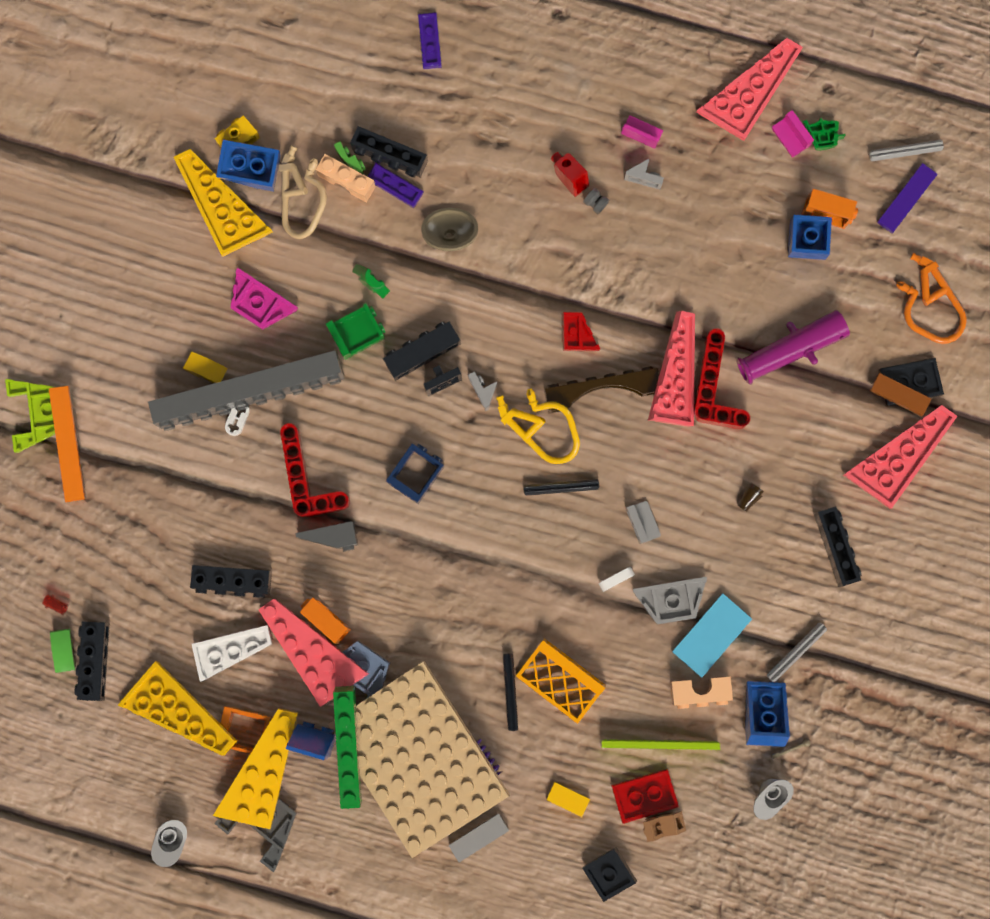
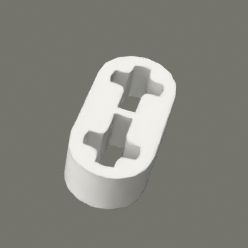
M250 407L245 409L246 412H242L239 418L237 417L238 411L236 408L231 409L225 424V430L229 435L238 436L241 434L249 416ZM237 419V426L239 427V429L234 430V432H231V428H229V425H233L235 423V420Z
M630 566L600 582L599 586L604 592L634 576L635 573Z

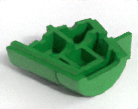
M820 118L819 121L810 125L807 120L803 121L804 127L814 139L812 144L815 150L821 151L834 148L838 145V140L844 139L846 134L838 135L837 133L839 121H827Z
M359 264L354 266L352 272L359 277L358 280L370 291L377 293L384 299L390 292L385 286L384 281L376 280L374 275L370 274V269Z

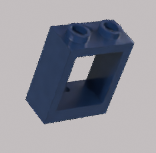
M412 443L386 482L419 505L444 469L441 458L435 454L430 456L426 453L427 449L420 444L416 446ZM414 452L437 467L419 494L396 479Z

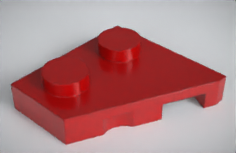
M563 312V351H600V346L594 340L593 333L590 327L587 326L583 313Z

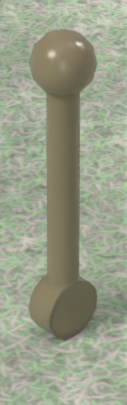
M805 739L803 743L772 754V757L774 759L803 746L808 747L810 746V741Z

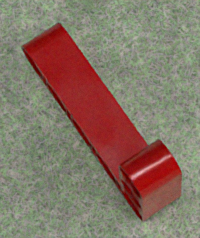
M713 329L709 332L705 341L694 405V418L700 423L743 429L750 422V414L747 411L714 405L725 334L721 329ZM711 336H719L720 342H713ZM708 354H715L717 356V360L710 361L708 359ZM707 371L712 372L714 379H706L704 373ZM708 390L711 397L704 398L701 395V391ZM698 409H705L708 413L707 417H701L698 414ZM724 412L726 420H719L717 413ZM737 415L745 418L744 424H739L736 421Z
M291 423L283 425L280 435L294 512L300 517H310L347 509L350 505V498L344 492H333L311 497L300 432ZM288 429L295 430L294 436L287 438L285 433ZM292 447L298 449V453L295 456H289V450ZM295 466L301 467V472L298 475L292 474V469ZM299 484L304 485V492L296 494V486ZM340 496L346 498V502L342 506L336 504V499ZM320 500H326L327 502L324 509H318L317 503ZM302 503H306L308 506L307 511L304 513H300L298 510L299 505Z

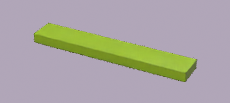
M602 739L601 748L720 750V743L718 741Z

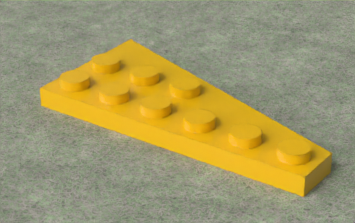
M191 149L173 157L222 257L273 233L220 178L216 177V174Z
M157 661L152 664L118 704V706L128 709L132 713L140 715L188 740H192L221 756H225L237 742Z
M281 708L277 710L213 816L271 829L289 754L286 746L294 732L298 712Z

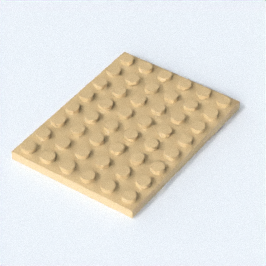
M425 661L356 705L357 751L360 776L412 858L510 796ZM334 720L328 725L333 729V733L336 734Z

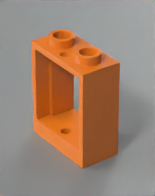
M812 189L806 198L802 215L832 217V226L845 229L848 224H852L853 219L857 216V201Z
M308 598L301 605L302 610L300 613L335 644H339L352 630L316 598Z
M224 706L220 724L229 732L235 713L264 720L263 734L273 717ZM235 743L231 749L251 754L254 748Z

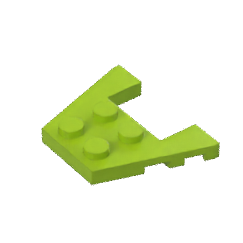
M5 379L8 397L27 395L32 432L12 435L14 453H19L55 435L49 388L55 387Z

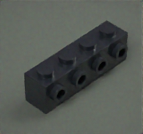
M357 126L350 142L355 154L369 156L376 163H386L393 170H403L406 175L413 178L416 176L421 178L428 163L427 154Z
M443 321L437 324L433 331H425L418 336L417 340L413 342L409 340L402 344V348L395 351L393 349L385 354L386 357L383 358L384 363L395 381L461 345V340L450 321L447 323Z
M835 506L815 513L814 517L838 587L862 581L861 570L854 560V550L848 542V532L842 524L841 512Z
M192 565L190 588L195 589V593L207 594V590L215 591L214 594L226 595V592H234V596L245 597L246 593H253V597L265 598V594L270 595L272 571Z
M82 621V625L79 626L78 635L81 637V642L77 648L79 665L76 666L78 684L75 685L74 689L77 700L105 701L110 623Z

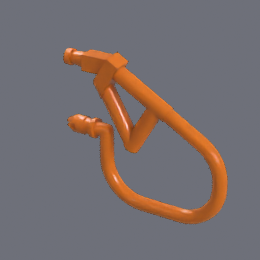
M913 252L910 259L924 267L920 271L923 304L927 306L943 295H946L957 310L960 323L956 332L949 337L936 336L916 325L911 317V308L919 292L912 285L909 286L901 281L897 282V288L908 295L911 294L904 308L905 321L914 332L933 342L940 344L954 342L962 335L966 327L967 317L965 310L938 270L939 265L937 262L924 256L916 255ZM930 272L941 287L931 295L928 277Z

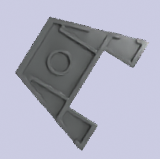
M279 797L271 829L250 825L272 844L260 860L272 872L278 866L297 812ZM220 818L214 824L228 835L238 822Z

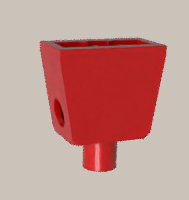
M556 152L552 155L551 160L554 162L557 177L574 197L589 187L587 170L570 153L563 156L560 152Z

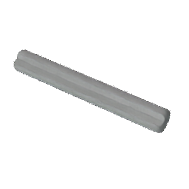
M942 140L871 150L869 158L870 161H878L942 151L944 145Z
M818 623L767 674V677L772 682H776L827 631L824 624Z

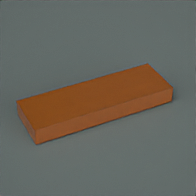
M881 373L877 375L870 389L871 392L921 417L931 401V398Z

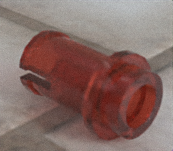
M53 594L46 595L42 602L46 609L50 608L62 616L69 607V604L54 598Z

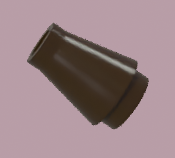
M751 482L746 487L737 506L747 512L763 497L764 491Z

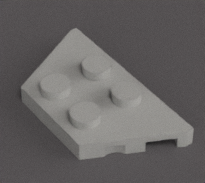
M707 577L633 589V593L656 624L693 619L697 616Z

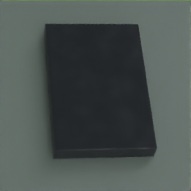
M936 357L878 369L879 373L929 398L944 395ZM885 399L887 406L896 405L895 403Z

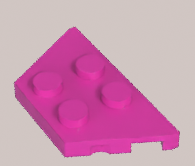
M236 269V280L230 308L260 329L264 330L298 310L297 306L241 269Z

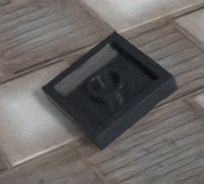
M440 365L433 368L436 378L423 385L429 397L462 381V375L458 367L443 373Z
M616 847L582 867L603 902L637 883V879Z

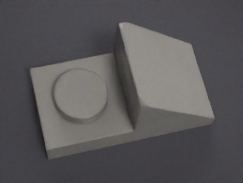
M649 159L626 171L624 180L661 189L664 177H660V174L655 172L646 173Z
M474 371L468 375V379L483 408L487 411L490 408L497 382L483 388L482 386L485 383L481 375L477 376Z

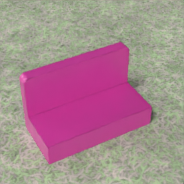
M793 110L788 112L783 120L772 126L773 132L791 157H795L810 147L814 141Z
M629 115L626 124L623 125L621 134L655 149L663 130Z

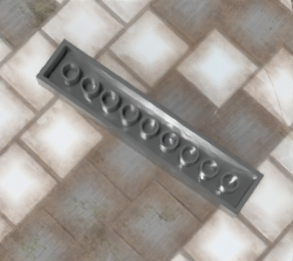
M334 350L148 402L153 424L160 429H164V431L175 429V426L179 424L187 426L193 424V421L197 419L205 421L211 419L212 415L219 414L223 416L230 414V410L233 408L241 411L249 408V405L252 404L257 406L268 403L267 400L270 399L282 400L288 394L300 395L304 393V390L310 388L318 390L323 388L322 385L328 383L336 385L345 378L339 356Z

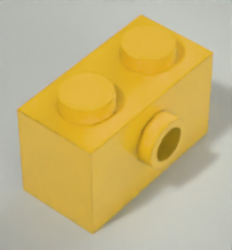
M243 115L241 118L234 119L231 126L226 130L223 129L218 132L214 139L221 148L223 140L252 145L260 136Z

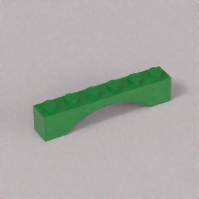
M355 686L335 687L333 700L340 809L360 808L362 792L357 751Z

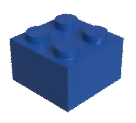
M793 215L789 226L788 257L826 260L830 255L832 217Z

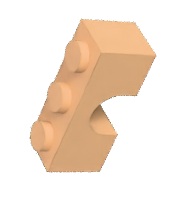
M324 154L315 169L318 177L333 185L337 183L343 186L351 195L366 203L376 187L374 180L327 154Z
M731 677L709 678V689L701 695L694 692L692 680L670 682L672 705H677L678 709L689 708V704H697V707L709 706L708 702H716V705H728V701L733 700Z

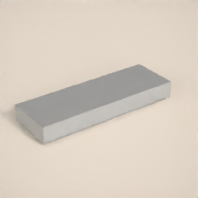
M498 813L448 846L458 862H461L508 832L509 829Z

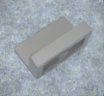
M647 501L626 508L639 544L661 536Z

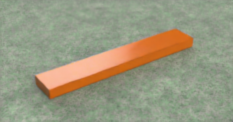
M69 386L49 388L65 502L86 500Z

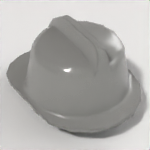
M783 779L766 780L761 785L759 795L753 805L756 817L767 820L776 815L791 800L793 796L792 784Z
M169 820L156 830L151 856L157 865L169 867L178 861L187 837V829L182 822Z

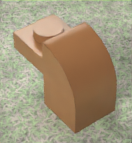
M682 811L650 817L643 822V830L647 837V842L666 836L678 835L686 831Z

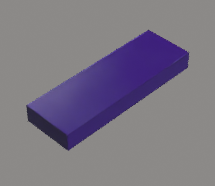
M437 13L418 14L423 70L442 68Z
M375 163L367 176L374 180L375 186L412 208H415L424 194V191Z

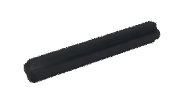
M598 479L524 485V495L598 490L600 486Z
M512 653L503 654L507 723L509 731H517L518 715L514 658Z

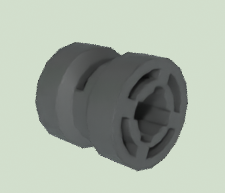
M594 188L584 199L583 203L591 206L593 211L599 214L610 200L606 196L600 195V191Z

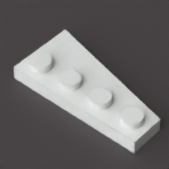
M266 625L192 644L200 682L272 645L269 626Z

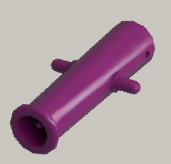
M834 310L800 329L796 328L793 322L789 321L786 324L790 331L789 335L743 359L738 357L737 366L746 383L751 385L753 380L803 357L808 358L811 364H817L818 359L814 352L849 337V328L842 314L838 310Z

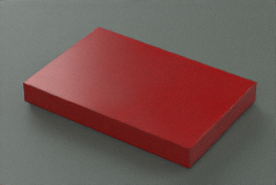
M668 769L611 785L622 824L679 807Z

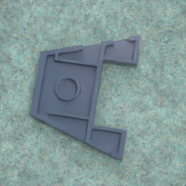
M360 641L355 642L342 652L348 658L355 661L358 666L370 673L354 684V686L368 695L367 698L383 688L390 662Z

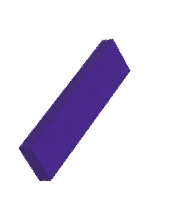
M922 163L877 223L893 234L938 174Z

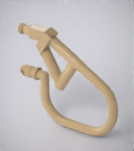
M291 145L288 153H285L282 163L279 165V171L282 172V224L286 233L291 237L304 239L310 236L316 229L326 206L327 194L324 185L312 176L318 165V160L313 158L305 170L304 178L318 188L320 202L310 226L300 233L294 231L288 221L289 197L306 195L308 189L296 164L293 163L295 151L298 148ZM289 172L292 173L298 188L289 189Z

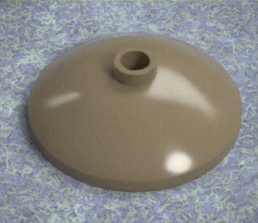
M442 208L432 212L424 219L421 227L422 237L428 245L435 249L457 251L474 242L478 235V223L475 217L465 210Z

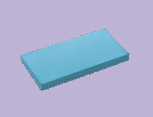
M722 593L672 652L702 678L749 624L752 618Z

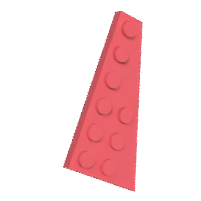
M786 38L765 57L757 61L754 66L726 86L718 95L700 107L696 113L745 141L803 47Z
M686 311L676 312L648 421L687 427L694 426L695 313Z
M943 405L939 406L843 476L886 507L892 509L955 421L957 415Z
M272 599L258 609L320 707L333 700L335 687L353 686L370 674L358 666L351 658L343 654L340 649L320 633L313 630L305 621L298 618L277 599Z

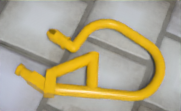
M532 388L527 389L526 395L532 411L536 412L549 408L557 409L565 415L573 438V448L566 456L556 458L546 454L531 438L546 422L545 419L515 408L509 411L508 405L503 399L504 396L496 397L501 417L500 421L504 425L508 424L543 460L552 464H562L571 461L577 455L580 439L573 415L567 407L557 402L537 404L538 400H536L534 390ZM513 417H518L534 424L525 432L514 421Z

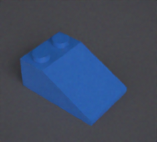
M223 140L216 177L252 188L274 192L281 156L280 151Z
M747 681L745 712L746 745L786 746L790 738L786 683Z
M303 721V724H297L287 743V750L321 760L331 757L336 740V734L333 733V729L323 726L322 729L314 728L315 724Z

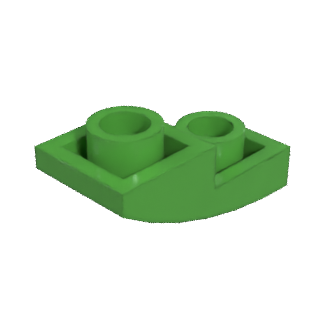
M341 142L335 143V150L342 162L364 175L363 170H365V166L362 160H357L355 155L351 156L347 146L343 147Z
M70 629L50 631L55 673L75 670L76 665Z

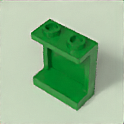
M366 303L360 309L335 322L331 320L326 323L345 360L385 339L383 333L386 331L382 323L377 324L374 318L377 316L372 306L368 307Z

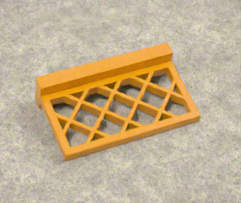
M545 638L516 675L517 678L577 724L606 688V684ZM539 651L546 656L547 664L536 665L535 656ZM559 665L562 668L563 675L552 677L550 666ZM548 666L549 677L538 678L537 668ZM534 668L536 679L528 680L522 674L526 669ZM563 678L565 689L554 690L552 680ZM566 678H576L578 687L567 689ZM550 680L551 691L543 692L539 687V681ZM590 689L595 695L591 700H583L581 690ZM579 690L580 701L569 702L568 691ZM565 692L567 703L556 702L554 693ZM581 704L582 712L578 717L571 713L570 705Z

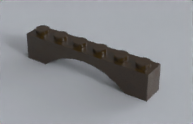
M652 366L642 368V371L639 372L627 370L622 375L615 376V373L604 375V378L589 377L584 382L579 383L578 380L566 382L567 385L559 386V383L551 384L544 391L546 402H557L569 409L582 396L607 388L624 389L634 392L641 397L654 395L659 379L658 368L653 369ZM553 408L548 409V414L561 412Z

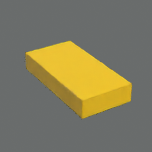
M554 782L546 799L580 817L583 816L590 801L589 798Z

